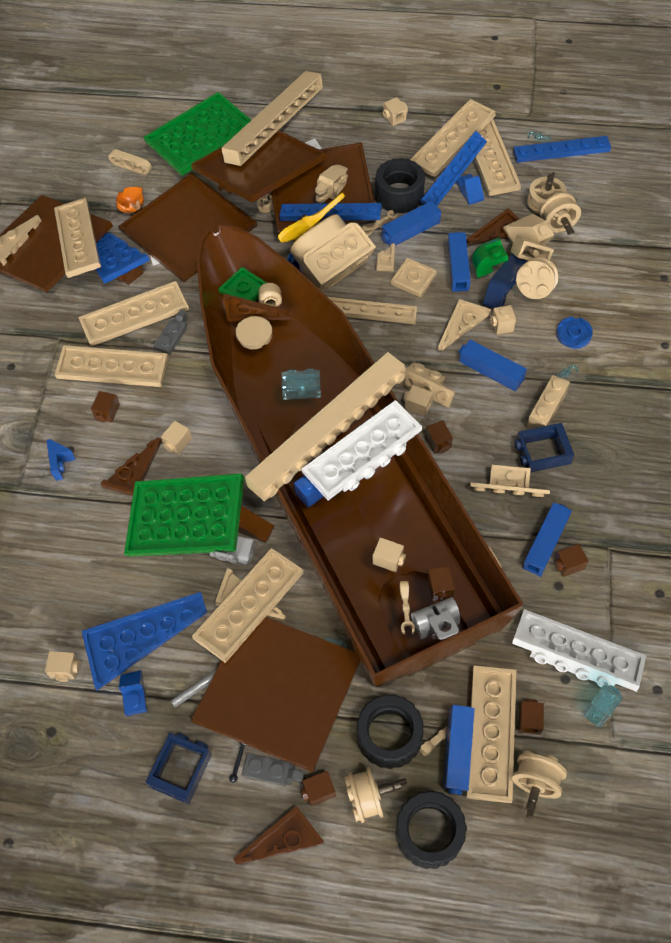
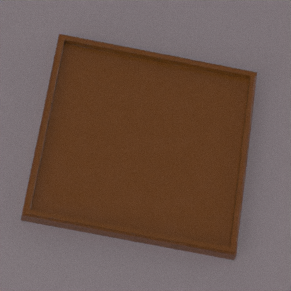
M278 130L241 166L225 163L221 147L191 164V167L194 171L253 203L326 160L327 153Z
M362 142L319 149L327 153L326 160L272 191L278 235L285 228L297 222L280 220L282 204H322L316 201L318 194H316L315 188L317 187L319 176L331 166L341 165L348 168L346 185L338 194L340 195L343 192L345 197L338 203H374ZM328 198L323 204H329L334 199ZM343 220V221H344L345 224L347 225V224H349V223H360V222H366V221H372V220Z
M190 173L120 224L118 229L182 282H186L198 272L197 255L200 241L210 228H212L214 234L218 233V225H233L250 232L257 227V222Z
M41 195L0 234V237L5 235L8 231L15 229L36 215L41 219L39 226L36 229L32 228L28 232V239L18 248L17 252L10 254L6 258L7 263L3 266L0 262L1 273L45 293L66 274L54 210L55 207L65 203ZM91 214L97 243L113 225L111 221Z
M265 617L226 663L221 661L191 720L202 727L314 772L361 660L358 654L352 650Z

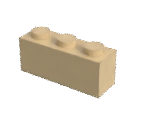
M552 375L529 416L527 429L550 425L566 396L570 384L569 381Z

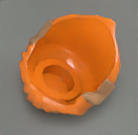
M138 186L126 187L123 192H118V196H116L117 209L128 214L140 210L144 202L143 188Z

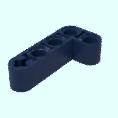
M514 254L508 258L509 260L502 265L490 280L483 306L493 310L494 308L504 306L508 292L516 284L519 269L528 260L518 258Z

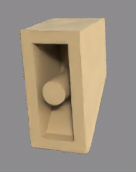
M516 235L510 250L515 256L525 260H530L534 257H544L550 260L554 251L551 247Z

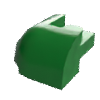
M499 237L482 243L473 252L472 267L477 278L494 272L493 266L509 260Z

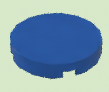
M568 317L559 323L556 334L558 340L564 346L580 349L590 343L593 329L589 322L583 318Z

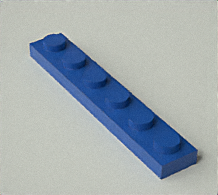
M477 131L472 133L420 199L423 204L432 201L437 206L487 143Z
M607 136L515 146L513 153L516 163L610 152L611 145Z
M337 203L320 221L334 214L339 215L342 220H381L382 204ZM282 204L280 220L298 221V218L303 214L311 216L328 204Z

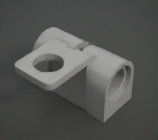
M238 536L236 551H214V553H210V556L216 557L218 560L249 566L256 543L252 539Z
M450 597L411 613V620L420 639L436 633L437 637L443 640L459 632L457 625L460 624V613L456 602ZM451 627V629L447 632L441 631L445 628Z

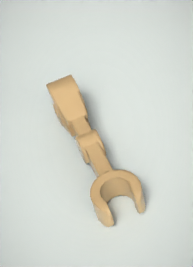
M390 210L387 212L386 217L377 220L373 224H365L362 226V229L369 236L376 228H380L385 223L397 219L398 215L393 216L394 211Z
M401 581L400 595L403 600L402 607L405 622L401 625V633L405 635L404 627L410 626L412 634H414L415 625L409 620L408 581Z
M447 726L440 730L430 741H426L421 746L420 752L423 756H427L437 744L446 739Z

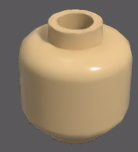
M274 283L263 284L258 290L259 303L279 307L282 302L280 287Z

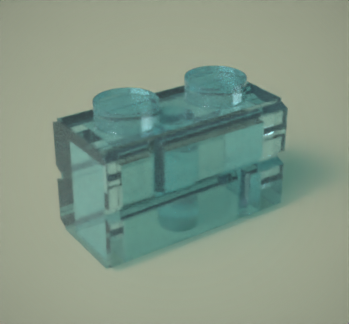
M310 368L305 371L288 370L281 372L283 400L321 397L320 370Z
M604 684L584 711V717L601 728L623 699L620 691L612 685Z

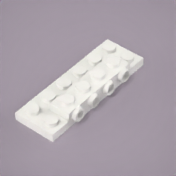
M395 400L303 467L302 473L327 500H330L342 490L344 492L348 489L353 491L358 487L361 479L364 477L369 479L374 475L377 467H385L393 455H401L406 450L407 441L422 431V426Z
M524 609L512 644L532 651L530 657L535 658L537 663L551 664L560 672L569 671L576 674L580 680L589 679L597 682L601 688L610 687L613 689L615 684L637 692L640 687L646 655Z

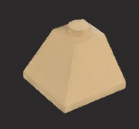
M534 214L503 227L512 244L516 235L532 239L544 245L548 244L554 236L547 221Z

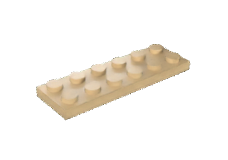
M470 99L410 160L417 162L425 173L435 178L449 164L474 131L479 133L495 117V111Z
M492 119L479 132L487 143L474 158L489 196L519 191L521 189L520 181L496 124Z
M86 197L55 207V216L67 277L77 276L81 273L100 268L101 263Z
M174 281L78 318L92 347L177 315L180 310L187 311L189 307L177 282Z
M63 345L55 377L56 379L162 387L169 357L167 353Z
M271 548L192 635L193 640L226 663L301 577L303 569Z
M473 666L471 707L475 708L469 791H466V798L503 803H512L513 801L512 776L514 768L516 670Z

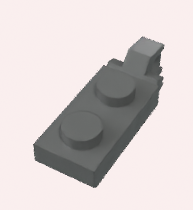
M180 310L176 318H171L155 342L154 350L171 355L187 330L186 321L188 317L186 311Z
M248 753L242 776L286 787V785L291 786L292 781L303 784L305 772L295 770V765L289 762Z

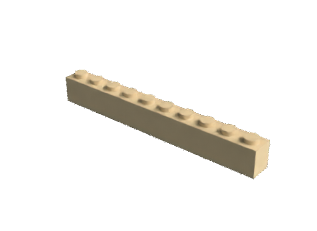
M305 71L222 147L224 162L238 166L245 163L323 88L321 73Z
M387 352L246 475L247 487L263 501L273 497L283 484L289 483L293 475L298 471H302V468L311 459L317 458L327 445H331L339 434L346 432L355 420H359L364 415L367 409L374 407L383 395L386 396L395 384L401 383L405 378V365Z

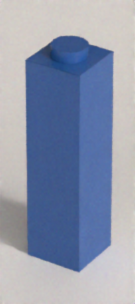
M430 201L383 225L381 234L383 242L387 243L389 247L392 243L396 246L439 224L441 210Z
M466 232L448 233L447 245L452 292L469 291L470 270Z
M471 339L466 345L463 344L459 350L460 363L515 392L525 380L526 368Z
M553 502L524 562L523 569L540 577L542 576L572 510L568 509L565 505Z
M458 705L449 707L442 789L448 790V794L462 795V792L469 791L475 711L473 707Z

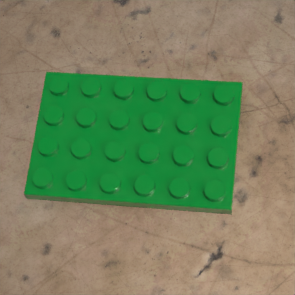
M217 92L144 136V141L183 176L192 170V163L224 146L251 119L222 94Z
M243 474L136 481L124 555L136 557L236 551L244 486Z

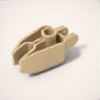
M334 165L319 176L317 187L315 188V192L318 194L316 196L317 202L324 203L328 198L335 199L346 185L348 168Z

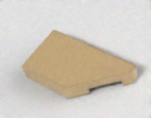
M394 243L385 251L382 250L377 254V271H394Z

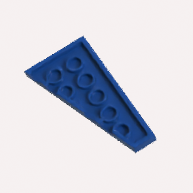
M106 233L96 243L101 267L95 270L104 284L150 261L148 255L140 253L135 247L128 246L125 241L111 233Z
M198 592L83 630L82 636L95 689L98 691L205 615L207 609L202 593Z

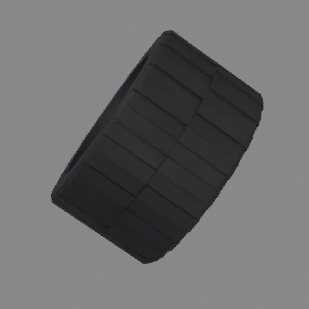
M403 158L388 160L380 165L375 176V197L377 202L382 204V208L387 211L393 210L394 213H405L416 209L422 203L420 199L424 195L425 172L422 167L415 161ZM395 183H404L410 186L406 188H395L390 185Z
M394 694L375 697L372 701L368 702L364 709L361 710L357 720L358 745L364 757L380 768H400L410 763L418 754L423 739L424 723L419 710L406 698ZM383 714L398 715L409 724L411 729L410 739L400 749L391 751L381 749L370 738L369 728L371 722Z
M434 791L419 792L417 795L411 796L402 805L401 811L398 813L396 822V841L398 842V847L404 854V857L416 866L424 869L444 867L457 857L465 842L467 831L465 816L460 806L451 797L444 795V793ZM435 809L442 812L449 819L452 826V838L443 850L434 853L425 852L416 847L409 835V823L413 815L419 810Z

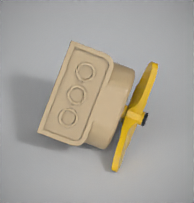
M343 192L317 213L311 216L303 214L296 223L288 226L278 235V239L282 243L295 240L290 248V253L299 263L300 272L323 293L367 263L376 248L357 223L346 225L337 214L331 215L319 223L324 215L345 197Z

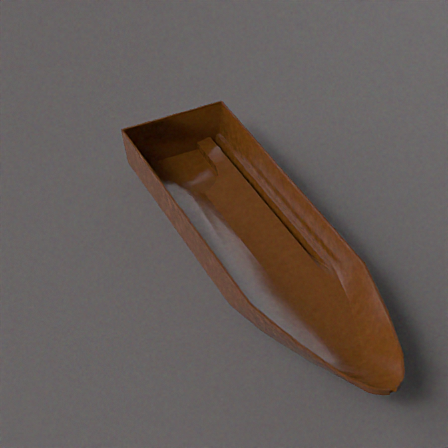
M218 225V233L214 234L212 228H210L202 236L199 245L197 271L200 306L211 366L243 434L260 464L288 439L303 414L313 418L375 363L344 312L294 265L257 236L233 225ZM241 267L265 282L274 283L279 286L282 302L278 308L291 311V319L267 320L272 327V338L267 345L265 344L259 349L244 348L237 340L236 328L241 321H227L223 295L218 290ZM392 390L386 396L383 395L374 407L367 409L364 415L359 420H355L345 433L350 434L395 400L399 403ZM416 434L407 441L406 450L401 455H393L385 467H377L374 475L369 479L365 477L361 479L358 487L353 491L348 489L344 492L342 490L330 500L322 497L307 508L295 494L294 483L304 476L302 471H298L293 475L292 480L287 484H283L275 494L371 682L376 688H384L392 684L393 681L408 674L412 676L475 645L478 640L487 635L503 630L523 606L522 600L419 434ZM324 448L321 454L327 451L329 448ZM380 538L404 546L403 554H406L403 566H399L396 572L373 564V554ZM450 566L455 588L453 599L460 613V624L457 625L459 632L443 640H440L436 633L420 639L416 630L412 634V628L406 626L404 627L405 635H402L401 625L405 622L402 607L403 600L400 595V582L408 581L409 620L412 622L411 613L439 602L438 600L432 601L427 578L428 570ZM451 627L445 628L441 631L447 632L451 629Z

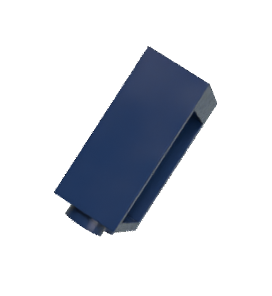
M562 423L519 431L517 438L514 440L515 448L517 451L519 450L521 455V465L525 468H531L530 473L572 463L574 452ZM553 438L559 455L531 461L525 443Z
M169 733L146 780V784L151 789L189 805L212 753L208 749L209 746L200 741H197L195 744L188 741L189 738L181 733L176 735ZM175 746L202 756L187 790L160 779Z

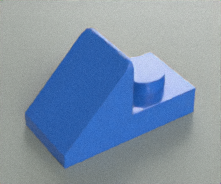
M472 174L459 177L456 184L469 205L484 201L479 176L473 177Z
M48 439L46 441L51 473L56 481L62 480V472L65 471L64 462L73 461L75 457L70 449Z
M142 670L121 674L119 690L123 697L125 715L130 716L148 712Z

